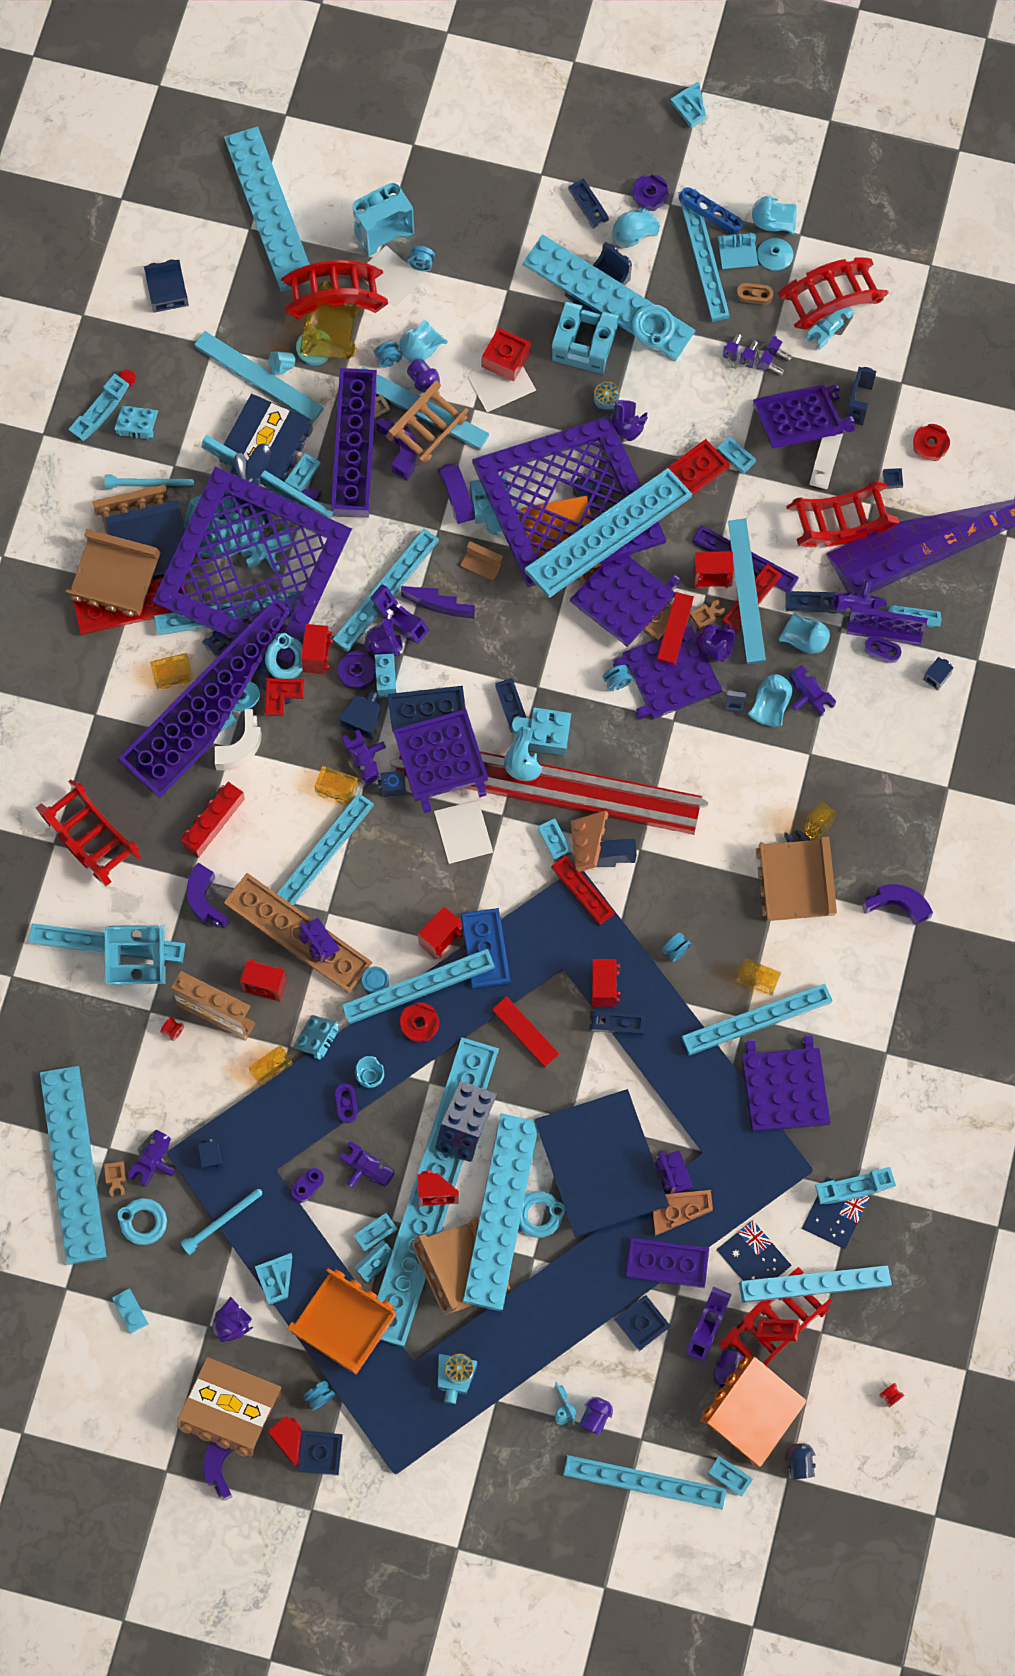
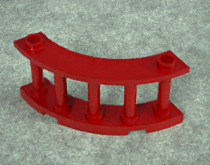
M855 257L854 261L847 262L846 259L822 265L807 272L805 278L799 281L795 279L777 292L780 299L792 301L800 317V320L794 324V327L807 330L820 319L843 308L858 304H878L882 302L889 292L888 290L877 289L868 272L869 268L874 265L872 259ZM854 274L863 276L869 290H861ZM846 275L855 293L843 296L834 277ZM823 281H828L836 299L826 304L823 303L815 287L816 284ZM808 289L817 308L806 315L798 295Z
M331 260L313 263L291 271L281 278L283 283L291 287L293 301L285 306V312L299 320L303 316L318 310V307L323 305L334 307L345 306L346 303L355 304V307L377 313L388 305V299L377 294L375 279L383 274V270L357 261ZM337 275L350 276L352 289L339 288ZM330 276L332 289L318 291L316 278ZM358 278L368 281L370 291L359 288ZM310 281L311 293L300 297L298 286Z
M873 481L864 488L836 497L824 499H805L799 497L794 499L786 507L788 510L797 511L804 533L796 539L798 546L813 548L817 547V544H825V547L848 544L857 539L866 538L867 534L877 531L879 534L900 524L898 517L886 513L880 492L888 488L887 484ZM873 495L880 516L878 519L868 522L861 500ZM854 503L861 525L847 528L841 506ZM834 509L840 531H827L821 510ZM805 511H814L820 532L810 529Z
M70 779L68 782L73 789L51 807H46L40 803L35 808L49 827L52 826L57 833H60L57 837L86 869L89 867L94 872L92 875L104 886H107L112 882L108 875L114 867L130 854L138 860L141 858L137 852L139 848L133 841L129 842L106 820L84 793L86 791L84 786L80 782L76 783ZM78 795L86 806L67 822L60 824L55 818L56 812ZM91 812L100 823L82 838L74 841L68 834L70 832L69 829ZM106 828L114 838L93 855L90 854L88 856L82 850L83 846ZM120 843L125 848L105 866L97 864V861L117 844Z
M798 1267L788 1276L802 1275L804 1272ZM813 1295L803 1296L816 1309L810 1317L791 1298H781L778 1300H782L803 1321L799 1327L800 1333L818 1316L822 1318L830 1310L828 1306L832 1302L831 1299H828L822 1305ZM776 1299L760 1301L743 1318L744 1320L737 1327H734L718 1345L723 1350L729 1346L735 1347L744 1357L746 1355L754 1356L740 1342L739 1336L746 1330L747 1332L750 1331L756 1338L758 1328L755 1326L754 1320L761 1314L763 1316L766 1315L769 1319H780L770 1306ZM759 1341L771 1353L763 1364L769 1368L767 1365L791 1341H784L778 1348L771 1341Z

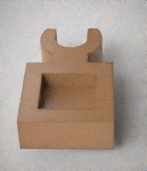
M715 600L709 608L704 604L690 613L691 619L699 630L715 622V616H720L725 612L724 608L720 610L715 608L719 605V600Z
M124 1161L104 1164L106 1184H112L109 1190L110 1196L114 1198V1191L117 1189L121 1190L122 1197L125 1196V1189L121 1185V1183L127 1182Z

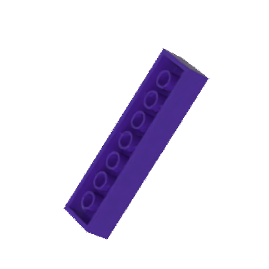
M340 368L331 511L334 512L333 516L369 518L377 370Z

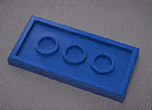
M499 908L461 913L467 957L488 949L495 969L471 977L472 989L510 984Z

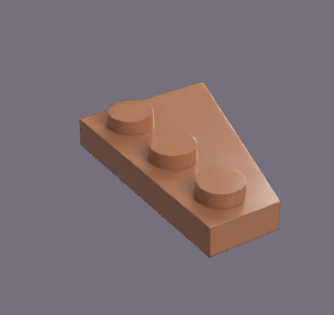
M607 811L570 821L575 867L578 872L597 867L601 849V837L604 836V824L609 815Z
M711 1190L666 1194L669 1207L653 1212L655 1236L712 1212Z

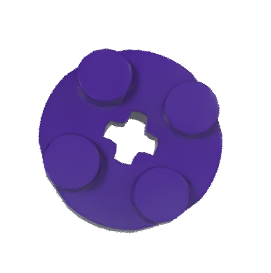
M651 174V176L645 177L644 175L636 180L633 186V200L640 207L649 211H656L657 208L666 203L668 187L662 177ZM652 189L654 190V194H653V195L647 194V193H648L647 190H649V191H651Z
M350 652L339 662V678L343 685L348 688L362 689L370 686L376 675L375 663L364 652ZM356 666H359V669L362 670L359 674L352 672Z

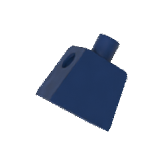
M368 691L365 698L356 695L340 716V726L354 732L360 730L363 736L373 739L381 714V706L376 704L379 695L373 691Z

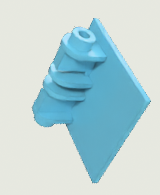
M754 233L718 236L722 270L758 266L755 246L756 235Z
M122 406L115 426L116 434L128 437L130 435L133 438L135 433L136 438H138L140 433V438L147 440L153 438L154 431L152 430L158 410Z
M311 1015L300 1036L297 1038L293 1049L313 1054V1057L318 1060L321 1057L324 1058L328 1050L326 1047H330V1044L326 1041L333 1042L332 1039L339 1032V1025H337L336 1021Z
M555 1382L554 1389L563 1405L555 1413V1422L563 1425L571 1421L573 1425L577 1414L572 1403H567L566 1396L568 1395L563 1385L559 1386Z

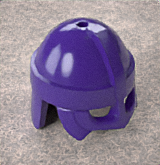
M616 400L612 423L619 437L627 439V441H633L643 432L644 425L648 419V412L642 414L639 418L638 415L635 416L636 403L634 401Z
M230 1296L221 1309L215 1313L212 1324L213 1332L221 1343L240 1339L254 1328H249L248 1326L252 1318Z

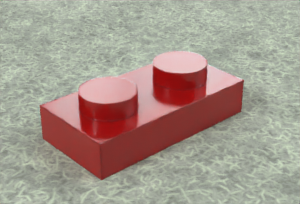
M759 1319L756 1338L758 1341L797 1342L800 1323L798 1320Z

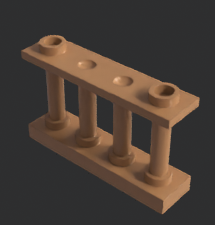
M437 381L427 389L386 435L389 441H392L395 437L397 439L400 438L419 455L420 458L416 463L417 466H420L422 462L426 464L432 457L431 452L457 424L461 426L468 418L466 414L469 409L465 408L462 413H459L439 395L440 392L438 390L441 384ZM430 399L432 401L435 400L455 418L450 426L428 408L429 405L426 403ZM418 412L424 413L444 431L438 439L416 420L415 415ZM406 425L412 426L432 444L426 452L404 433L405 430L403 428Z
M164 484L95 500L92 503L95 514L102 516L105 533L109 535L105 517H109L110 512L118 510L122 514L126 513L129 507L134 506L138 507V510L146 508L145 505L151 502L161 505L164 504L163 501L165 499H168Z

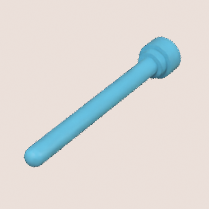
M105 474V489H113L117 486H160L165 484V486L191 487L194 485L192 479L116 478V476L111 474Z
M256 1189L193 1238L190 1237L182 1240L180 1244L189 1255L196 1251L195 1248L198 1247V1243L262 1195V1190Z

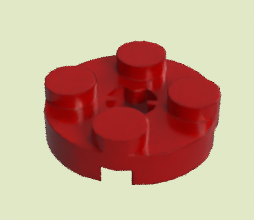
M928 424V426L920 427L915 432L913 450L921 458L938 461L946 455L950 447V438L942 426ZM934 439L936 445H929L927 440Z
M415 1003V1005L408 1006L400 1017L401 1031L407 1039L413 1042H428L436 1035L439 1029L438 1015L433 1007L425 1003ZM422 1018L425 1025L416 1027L414 1021Z

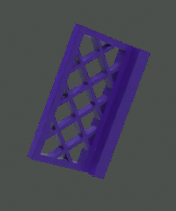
M852 606L846 634L868 638L878 636L888 641L921 646L928 618Z

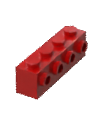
M229 781L225 786L222 785L218 789L214 800L211 799L206 804V810L203 814H199L195 818L192 828L190 830L187 829L182 835L183 847L199 858L245 800L244 792Z

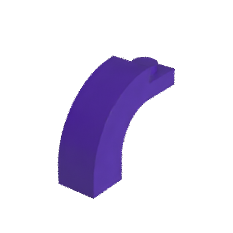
M380 418L377 422V431L386 436L395 424L390 420ZM405 426L403 428L405 430L404 433L416 443L413 433ZM395 437L393 441L398 444L400 452L392 463V472L408 481L416 468L417 454L400 438L397 439Z
M454 463L438 468V474L446 488L453 517L457 524L474 520L475 515L471 499L459 466Z
M381 584L370 597L374 603L373 608L382 619L392 620L394 622V625H392L393 629L405 638L418 644L429 632L424 621L404 609L396 601L387 586Z
M198 862L192 870L187 883V896L190 907L197 919L204 925L210 919L214 926L218 928L221 926L226 929L230 923L229 918L210 906L206 901V892L215 880V874Z
M888 884L878 887L877 896L871 895L867 897L862 906L865 914L886 905L899 906L907 912L913 925L926 921L933 915L929 903L919 892L899 884Z
M713 1286L686 1351L687 1355L705 1361L732 1294Z
M211 1442L204 1458L205 1478L209 1486L217 1483V1486L214 1488L219 1498L223 1496L226 1501L233 1496L224 1480L222 1466L226 1457L234 1450L221 1448L217 1443Z

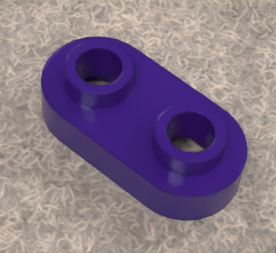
M878 636L869 637L864 646L867 654L889 663L897 662L902 653L898 644ZM875 645L877 649H872L870 646ZM893 652L894 656H889L888 653Z
M341 1084L335 1091L338 1117L343 1123L349 1124L354 1122L358 1116L354 1088L350 1084ZM344 1092L349 1093L347 1098L342 1097ZM346 1111L352 1113L350 1117L344 1115Z
M317 1168L307 1170L292 1186L291 1198L297 1203L306 1202L321 1187L324 1181L323 1173ZM315 1175L317 1176V1179L313 1180L311 1176ZM298 1189H303L305 1193H299Z

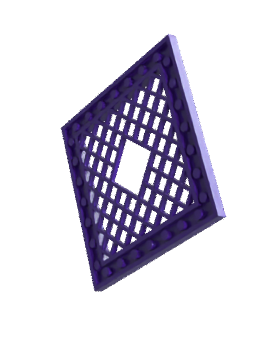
M609 416L472 459V464L527 588L536 584L525 573V568L540 558L537 557L540 550L549 552L557 544L563 542L560 541L562 534L572 536L579 531V528L585 527L582 524L585 517L595 520L602 512L605 513L608 510L604 508L607 501L616 505L622 501L623 497L626 498L642 487ZM588 444L585 450L579 448V446ZM590 445L600 448L597 455L588 452ZM570 450L568 455L561 453ZM574 450L583 454L580 460L571 457ZM602 450L604 451L607 459L600 457ZM553 455L551 461L544 458ZM586 455L595 459L592 465L583 462ZM556 456L566 459L563 466L554 462ZM536 460L534 466L527 464ZM598 460L607 463L604 470L595 467ZM539 461L549 464L546 471L537 468ZM568 461L578 464L575 471L566 467ZM519 466L518 469H517V471H514V470L509 469V468H513V467ZM522 466L531 469L529 476L519 473ZM551 466L561 469L558 476L549 473ZM580 466L590 469L587 476L578 472ZM609 466H611L614 474L607 472ZM534 471L544 475L541 482L531 478ZM563 471L573 474L570 481L561 478ZM592 471L602 474L599 481L590 477ZM505 472L514 475L511 482L502 478ZM546 476L556 480L553 487L544 483ZM575 476L585 479L582 486L573 483ZM604 476L614 479L611 486L602 482ZM517 477L527 480L524 487L514 483ZM559 481L592 495L579 523L545 509ZM588 481L597 484L594 491L585 488ZM616 481H618L621 490L614 487ZM529 482L539 485L536 492L527 489ZM504 484L509 485V488H508L507 491H506V489H505V487H504ZM600 486L609 489L606 496L597 493ZM512 487L521 490L519 497L509 494ZM541 487L551 490L548 497L539 494ZM612 491L621 494L619 501L609 498ZM524 492L533 495L531 502L521 499ZM595 496L604 500L601 507L592 503ZM536 497L545 500L543 507L533 504ZM510 499L516 501L514 507ZM519 503L528 506L525 513L516 510ZM590 507L599 510L596 517L587 514ZM531 508L541 511L538 518L528 515ZM543 513L553 516L550 523L540 520ZM517 514L523 517V519H522L521 522H520V520H519ZM526 518L535 522L532 529L523 525ZM555 518L565 521L562 528L552 525ZM659 522L653 524L597 565L665 544L667 539ZM538 523L547 527L544 534L535 530ZM567 523L577 526L574 533L564 530ZM550 528L560 532L557 539L547 535ZM525 531L530 532L528 538L525 534ZM533 534L542 537L540 544L530 541ZM545 539L554 542L552 549L542 546ZM531 546L537 548L535 554Z
M215 466L152 602L235 640L249 626V624L242 622V620L250 618L252 623L254 621L253 616L259 615L265 610L260 600L270 596L273 602V595L283 592L286 601L282 603L284 605L287 604L291 613L286 618H291L286 629L284 624H282L283 631L277 634L285 633L301 642L305 633V626L311 621L352 528ZM224 492L229 494V496L223 497ZM233 498L236 507L226 510L223 501ZM236 498L243 500L247 503L238 506ZM220 503L223 512L215 514L216 509ZM252 505L265 511L256 514ZM250 506L253 515L243 518L240 509ZM237 510L240 520L231 523L228 513ZM267 513L270 523L260 526L257 517ZM270 513L282 519L272 521ZM225 515L228 524L218 527L215 518ZM254 518L257 528L247 530L244 521ZM211 520H213L215 529L207 531ZM284 521L287 531L277 534L274 525ZM287 521L298 525V527L290 529ZM242 522L245 532L235 535L232 526ZM272 526L275 535L265 538L262 529ZM229 527L232 537L223 540L219 530ZM301 529L304 539L294 541L291 532ZM304 529L315 533V535L307 537ZM259 530L262 540L252 543L249 534ZM217 532L220 541L210 544L207 535ZM289 534L292 543L282 546L279 537ZM247 535L250 544L240 547L237 538ZM321 536L327 539L325 544L323 543ZM205 537L207 546L199 548L203 538ZM318 537L321 546L311 549L308 540ZM276 538L279 548L270 551L266 541ZM234 539L237 549L227 552L224 543ZM306 541L309 551L299 554L296 545ZM264 543L276 577L241 589L229 555ZM222 544L225 553L215 557L212 547ZM293 546L296 555L286 558L283 549ZM209 548L212 558L202 561L199 552ZM322 549V551H321V553H320V555H319V557H318V559H317V561H316L313 552H316V551H319V550ZM281 550L284 560L274 563L271 554ZM196 553H197V556H198L200 562H199V563H196V564H194V565H191V563H192V561H193V559H194V557H195V555H196ZM311 554L314 563L304 566L301 557ZM226 556L229 566L220 569L217 559ZM298 558L301 568L291 571L288 561ZM214 561L217 570L207 573L204 564ZM286 563L289 572L279 575L276 566ZM201 565L205 575L195 578L192 568ZM314 566V568H313V570H312V572H311V575H310V577L308 578V575H307L305 569H308V568ZM231 569L234 578L224 581L221 572ZM189 570L192 579L183 582ZM303 571L306 580L296 583L293 574ZM218 573L222 582L212 586L209 576ZM290 575L293 585L284 588L280 578ZM206 578L209 587L199 590L196 581ZM278 580L281 589L271 592L268 583ZM236 581L239 590L229 594L226 584ZM193 582L197 592L187 595L184 585ZM306 583L302 594H300L298 586ZM265 584L268 594L259 597L256 587ZM223 586L226 595L216 598L213 589ZM180 587L183 591V594L178 593ZM295 587L298 597L288 600L285 591ZM253 589L256 598L246 601L243 592ZM211 590L214 599L204 603L201 593ZM240 593L244 603L234 606L231 596ZM198 595L201 603L190 597ZM228 598L231 607L221 611L218 601ZM299 600L293 612L290 603ZM258 601L261 610L251 614L248 604ZM215 602L218 610L213 609L207 605ZM245 606L248 615L238 618L235 609ZM233 610L235 618L224 613ZM288 647L285 649L281 648L277 652L276 659L290 665L295 656L294 651Z

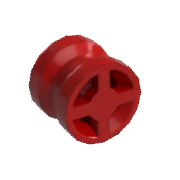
M169 1017L162 1026L160 1033L168 1035L170 1040L175 1041L182 1033L184 1025L182 1023L178 1024L173 1017Z
M893 1383L879 1394L881 1398L887 1401L889 1408L905 1396L903 1392L898 1391L896 1383Z

